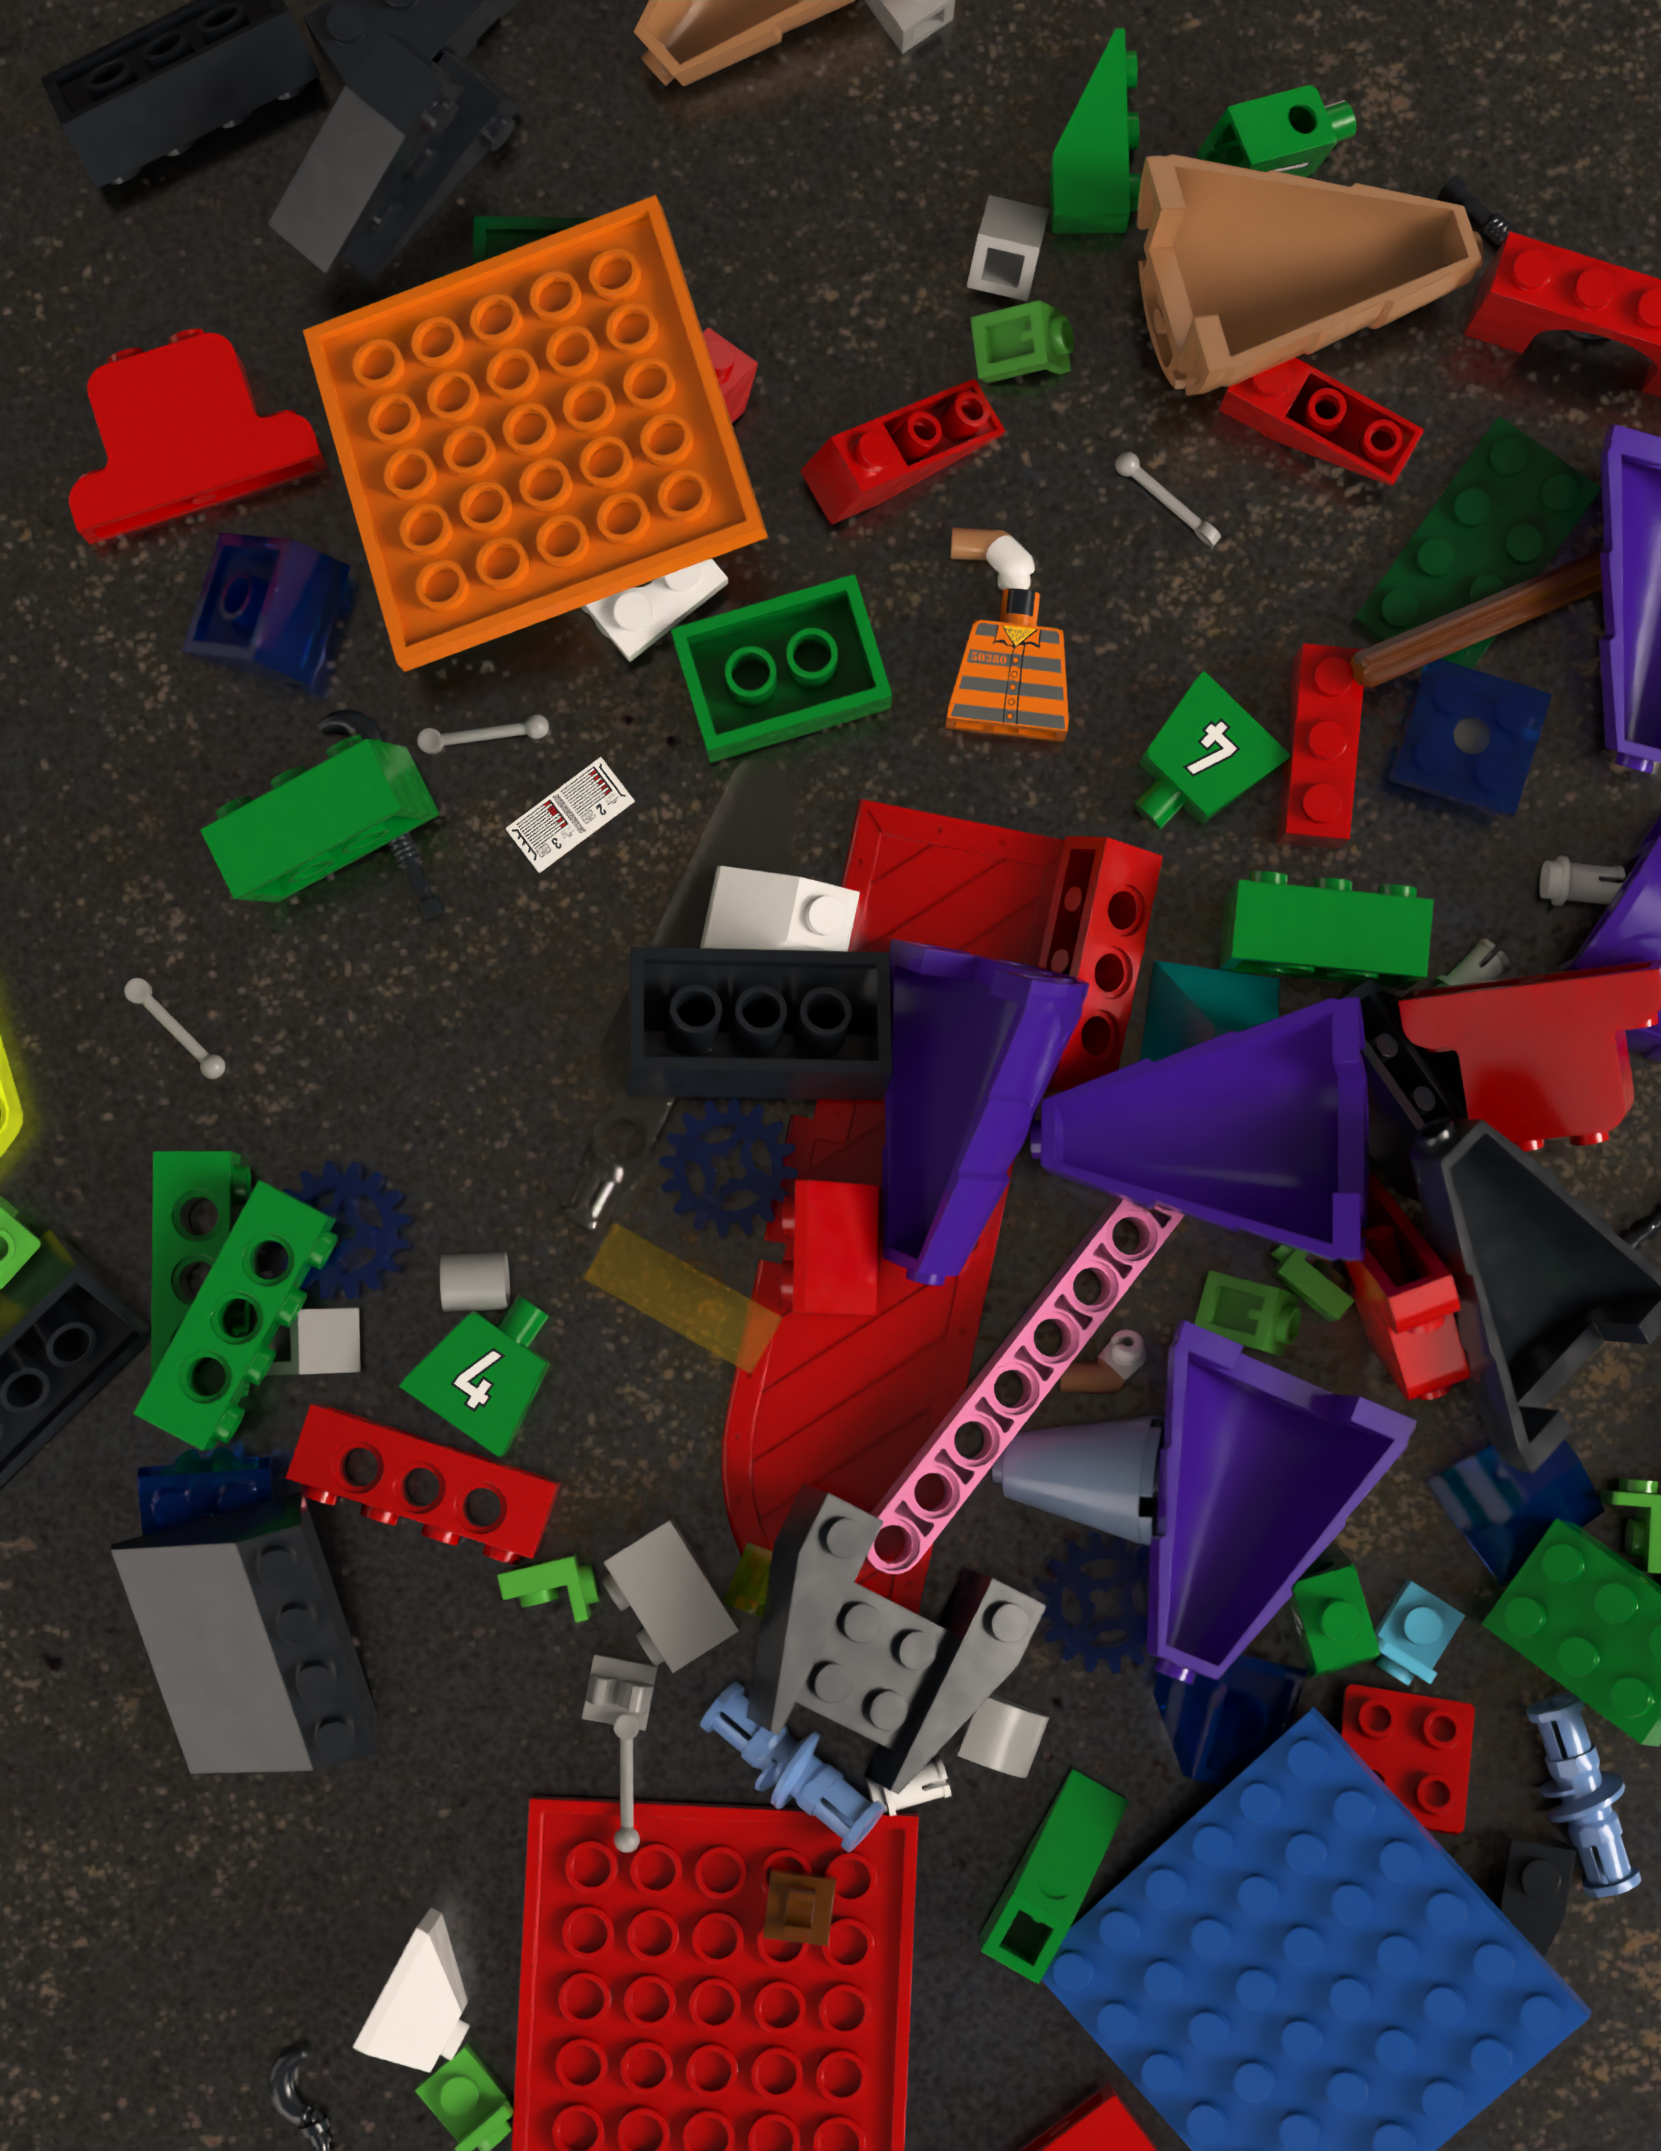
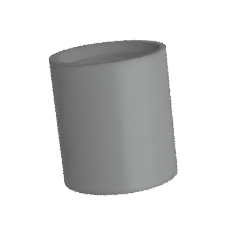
M489 1252L441 1255L440 1291L443 1312L507 1310L510 1304L507 1253Z

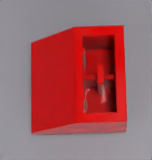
M795 1180V1195H784L783 1233L789 1234V1237H794V1260H783L781 1296L782 1300L793 1302V1313L804 1316L880 1317L883 1189L879 1185Z

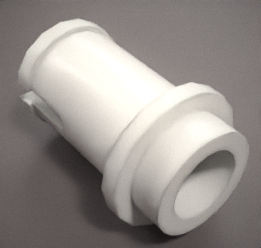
M1560 855L1555 861L1546 860L1542 866L1539 882L1541 898L1551 899L1554 906H1562L1565 901L1609 905L1623 884L1616 883L1617 879L1623 880L1625 878V871L1622 866L1609 867L1570 863L1567 856Z
M1482 938L1477 942L1476 947L1447 976L1441 974L1434 979V984L1436 987L1497 980L1504 972L1511 968V962L1505 953L1500 950L1484 967H1481L1492 956L1491 951L1496 946L1491 941Z
M940 1756L933 1757L899 1795L869 1778H865L871 1803H874L876 1800L880 1801L886 1806L883 1814L889 1813L890 1816L897 1815L896 1810L941 1797H951L950 1785L948 1782L946 1783L945 1779L948 1778Z

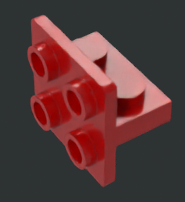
M1348 1685L1344 1690L1340 1736L1427 1831L1458 1835L1464 1830L1475 1716L1474 1706L1470 1703L1361 1685Z

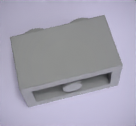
M670 1518L604 1561L610 1573L601 1578L621 1611L629 1606L634 1610L644 1626L642 1630L636 1633V1636L655 1666L665 1661L672 1673H674L739 1631L740 1625L673 1518Z

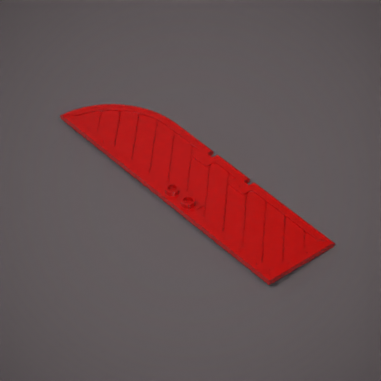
M859 799L840 883L842 888L860 892L847 952L889 953L891 940L898 939L951 948L991 959H1005L1038 967L1064 840ZM885 1096L883 1100L815 1099L817 1103L813 1119L796 1114L790 1115L764 1234V1240L768 1242L786 1244L783 1260H794V1237H789V1234L783 1233L784 1195H795V1180L879 1185L883 1189L882 1147L886 1143ZM1015 1158L1007 1170V1174L1010 1178V1181L1013 1172ZM1010 1181L958 1276H946L943 1286L927 1285L908 1280L906 1278V1268L883 1259L882 1208L880 1317L804 1316L793 1313V1302L782 1300L781 1296L782 1264L759 1259L725 1415L721 1442V1478L724 1504L732 1535L742 1561L764 1597L766 1596L774 1541L802 1485L805 1484L828 1492L870 1514L966 1391ZM956 1431L955 1437H954V1444H955V1441H956L957 1431ZM934 1473L923 1475L917 1481L914 1496L921 1508L929 1510L941 1503L945 1492L943 1481ZM896 1525L883 1527L878 1532L874 1541L875 1552L882 1561L896 1559L905 1548L904 1534ZM934 1542L917 1564L909 1571L900 1574L884 1573L867 1565L864 1561L855 1579V1583L919 1615Z

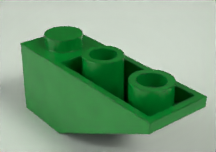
M1115 28L1053 152L1049 170L1051 234L1125 233L1130 212L1138 211L1141 177L1140 173H1129V150H1138L1139 114L1138 111L1127 112V89H1136L1138 66L1136 50H1126L1125 28Z
M1071 1769L978 1937L981 1952L1037 1984L1040 1983L1072 1925L1129 1800L1077 1770Z

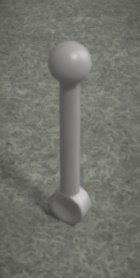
M1124 452L1116 458L1115 468L1120 475L1132 476L1189 525L1205 544L1213 547L1219 541L1221 535L1217 529L1210 523L1202 521L1139 466V459L1135 454Z
M534 714L521 723L442 734L434 728H427L420 732L417 743L424 753L434 755L439 753L443 746L525 734L533 739H539L547 734L549 724L544 716Z
M134 978L128 981L124 990L127 999L134 1004H143L201 1063L200 1069L205 1077L216 1079L222 1076L225 1071V1062L222 1057L216 1054H209L154 999L150 984L141 978Z
M631 1714L620 1715L614 1722V1732L620 1738V1829L614 1836V1843L618 1850L625 1853L634 1851L640 1842L639 1834L633 1828V1738L638 1734L640 1726L636 1717Z

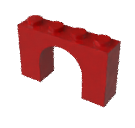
M1509 231L1481 276L1463 335L1522 354L1533 338L1543 331L1573 330L1603 336L1626 344L1651 359L1642 392L1661 398V279Z

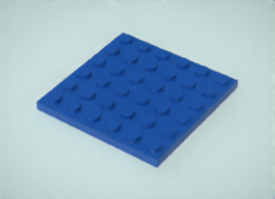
M1314 1706L1069 1928L1041 1979L1192 2151H1436L1588 2020L1592 2012Z

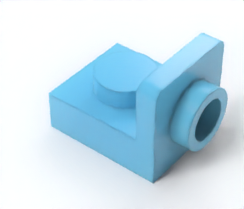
M1407 1579L1374 1631L1380 1653L1382 1654L1375 1665L1408 1686L1415 1676L1431 1684L1437 1675L1432 1669L1466 1615Z

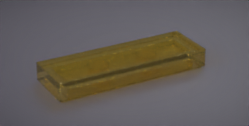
M618 1223L613 1225L584 1277L587 1281L748 1373L754 1371L783 1319L780 1315Z

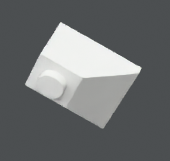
M717 866L700 948L847 952L860 892L797 876Z
M430 1908L415 1929L353 2046L354 2049L370 2056L431 2072L439 2055L452 2061L470 2025L459 2019L468 2000L441 1912Z

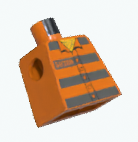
M1004 589L1002 591L999 622L974 620L949 703L945 728L1064 742L1069 725L1063 630L1037 626L1039 593L1026 589Z

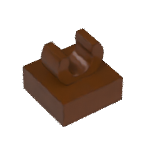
M772 1868L763 1938L828 1946L836 1876Z

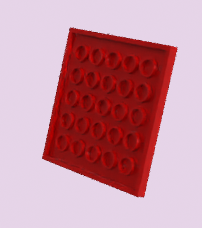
M531 1796L529 1799L512 2151H904L918 1813L896 1812L897 1815L890 1816L889 1813L882 1814L878 1822L860 1844L851 1852H847L841 1847L843 1839L815 1815L810 1816L802 1808L783 1807L776 1809V1807L633 1800V1828L638 1832L640 1842L634 1851L625 1853L618 1850L614 1843V1836L620 1829V1800ZM772 1868L836 1876L828 1946L763 1938Z

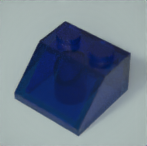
M220 533L182 652L273 681L313 686L316 673L321 668L325 659V645L335 614L341 607L345 597L344 586L351 566L293 539Z

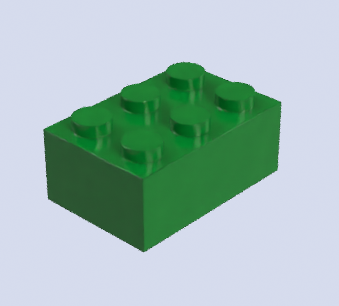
M855 574L670 629L710 763L891 709V689Z
M355 735L327 749L326 754L329 759L308 770L305 765H302L276 776L270 782L273 790L259 798L252 800L251 796H243L220 807L215 812L218 820L200 829L233 898L237 900L280 902L439 816L436 805L407 747L382 742L380 739L372 740L366 738L363 740L361 735Z
M1249 872V879L1238 880L1224 896L1218 970L1361 985L1368 979H1371L1382 987L1404 990L1427 977L1434 899L1416 898L1417 888L1381 884L1378 885L1377 892L1366 893L1352 891L1353 882L1345 879L1314 878L1313 886L1287 885L1288 875L1283 873Z
M1556 1518L1482 1625L1640 1745L1659 1747L1661 1745V1586L1577 1524Z

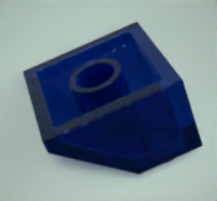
M1487 1435L1425 1480V1483L1500 1586H1504L1517 1575L1556 1518L1577 1524L1583 1528L1605 1512L1580 1459L1565 1439L1533 1474L1516 1470L1504 1463L1493 1448Z
M1242 1651L1218 1680L1196 1673L1190 1685L1159 1672L1153 1695L1183 1776L1223 1786L1229 1784L1291 1727L1307 1671Z

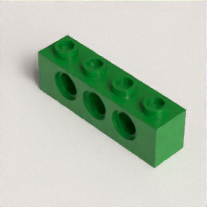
M153 1151L151 1379L196 1298L188 1287V1276L191 1270L196 1265L204 1262L213 1266L240 1216V1204H246L251 1195L249 1165H241V1154L232 1151ZM209 1199L217 1208L218 1220L210 1232L198 1235L189 1225V1211L199 1200ZM244 1299L232 1304L226 1316L228 1328L238 1337L239 1332H248L250 1325V1302ZM214 1358L204 1364H199L195 1374L196 1383L204 1393L208 1395L217 1394L223 1388L226 1381V1372L223 1365ZM249 1384L246 1387L242 1397L248 1396Z
M258 1180L133 1414L202 1451L214 1449L218 1440L227 1444L244 1416L245 1409L237 1406L246 1387L249 1382L258 1386L275 1358L276 1351L268 1346L280 1324L289 1328L303 1307L307 1293L299 1288L311 1266L320 1270L334 1249L338 1235L330 1231L336 1218L270 1183ZM271 1242H279L283 1245L289 1257L287 1269L281 1276L275 1279H268L263 1276L257 1265L260 1250ZM244 1299L250 1302L256 1309L257 1324L249 1335L241 1338L230 1331L226 1322V1316L232 1304ZM209 1357L218 1360L226 1372L225 1384L215 1395H208L201 1391L195 1379L197 1367L203 1360Z

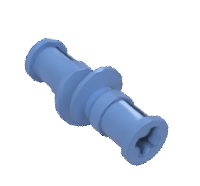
M737 1681L729 1685L703 1716L700 1727L708 1733L715 1730L742 1753L741 1757L754 1768L762 1770V1773L755 1782V1790L764 1792L776 1784L771 1797V1803L776 1809L783 1808L792 1798H795L797 1805L810 1816L815 1815L843 1839L841 1847L847 1852H851L872 1830L885 1811L886 1806L878 1800L874 1803L869 1802L843 1780L844 1775L836 1768L823 1763L814 1755L821 1736L818 1732H812L799 1742L790 1735L785 1725L779 1736L746 1718L749 1699L743 1695L745 1687Z
M1572 1692L1557 1694L1533 1703L1526 1710L1529 1721L1537 1723L1547 1754L1545 1761L1549 1774L1553 1778V1780L1544 1783L1538 1790L1545 1798L1561 1797L1562 1803L1546 1812L1547 1820L1551 1823L1569 1822L1568 1833L1572 1845L1577 1847L1586 1875V1879L1582 1882L1585 1895L1590 1898L1618 1895L1631 1890L1641 1882L1639 1869L1635 1866H1630L1621 1838L1622 1827L1617 1813L1611 1807V1804L1624 1793L1625 1784L1620 1775L1614 1772L1600 1771L1599 1755L1595 1744L1590 1741L1581 1710L1585 1707V1702Z

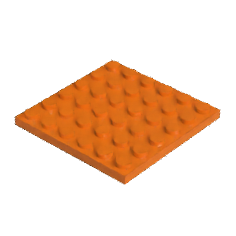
M656 195L303 330L396 663L404 672L768 538L662 205Z

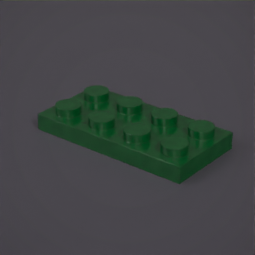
M1498 416L1351 623L1380 643L1539 576L1602 488L1505 419ZM1498 634L1417 669L1454 694L1461 687Z

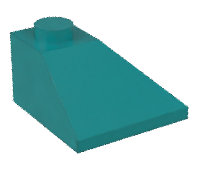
M1154 960L1139 1061L1149 1058L1156 1062L1227 1032L1235 1031L1238 1033L1278 1018L1280 979Z

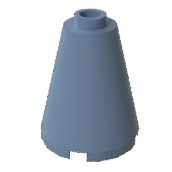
M1152 1415L1018 1432L994 1462L992 1469L993 1482L1003 1484V1494L1006 1498L1135 1543L1150 1546V1537L1157 1533L1160 1445H1164L1165 1416Z

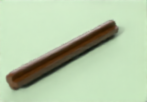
M1602 550L1595 551L1355 653L1350 660L1354 671V680L1358 685L1373 688L1602 590L1600 552Z

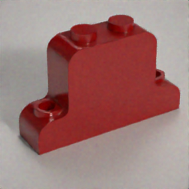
M189 329L172 335L167 340L168 345L144 352L142 348H129L116 352L108 357V364L100 366L92 373L87 384V393L108 461L105 467L87 472L79 477L70 491L69 507L77 531L89 544H94L329 469L322 445L311 424L304 417L296 414L294 410H283L260 417L245 368L232 344L220 334L204 333L202 329Z
M1661 959L1411 990L1398 1001L1402 1028L1406 1037L1415 1045L1425 1048L1426 1052L1434 1053L1453 1050L1457 1052L1461 1067L1468 1119L1484 1120L1524 1152L1544 1147V1139L1569 1137L1570 1144L1575 1146L1601 1143L1609 1140L1608 1131L1613 1130L1621 1123L1634 1102L1635 1094L1625 1030L1650 1027L1659 1023L1658 1012L1661 1010Z
M1370 1171L1368 1228H1361V1238H1365L1366 1241L1363 1261H1346L1341 1259L1367 1340L1407 1401L1416 1398L1421 1400L1437 1399L1447 1394L1451 1390L1452 1384L1470 1378L1469 1365L1460 1342L1458 1328L1453 1313L1461 1309L1452 1274L1374 1172Z

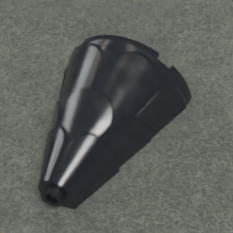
M1449 1117L1436 1118L1418 1130L1415 1135L1416 1142L1410 1149V1159L1428 1244L1453 1277L1461 1307L1460 1311L1453 1313L1458 1328L1460 1342L1469 1365L1474 1395L1485 1423L1489 1440L1504 1463L1521 1472L1533 1474L1573 1431L1560 1410L1544 1408L1604 1341L1651 1345L1661 1334V1270L1614 1233L1612 1225L1558 1186V1177L1484 1120H1451Z

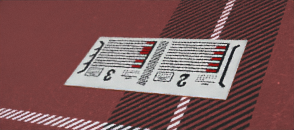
M600 757L505 829L536 870L541 873L635 801L602 757Z

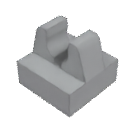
M595 1653L582 1719L614 1725L615 1720L620 1715L631 1714L638 1720L639 1730L645 1731L658 1666H655L653 1663Z

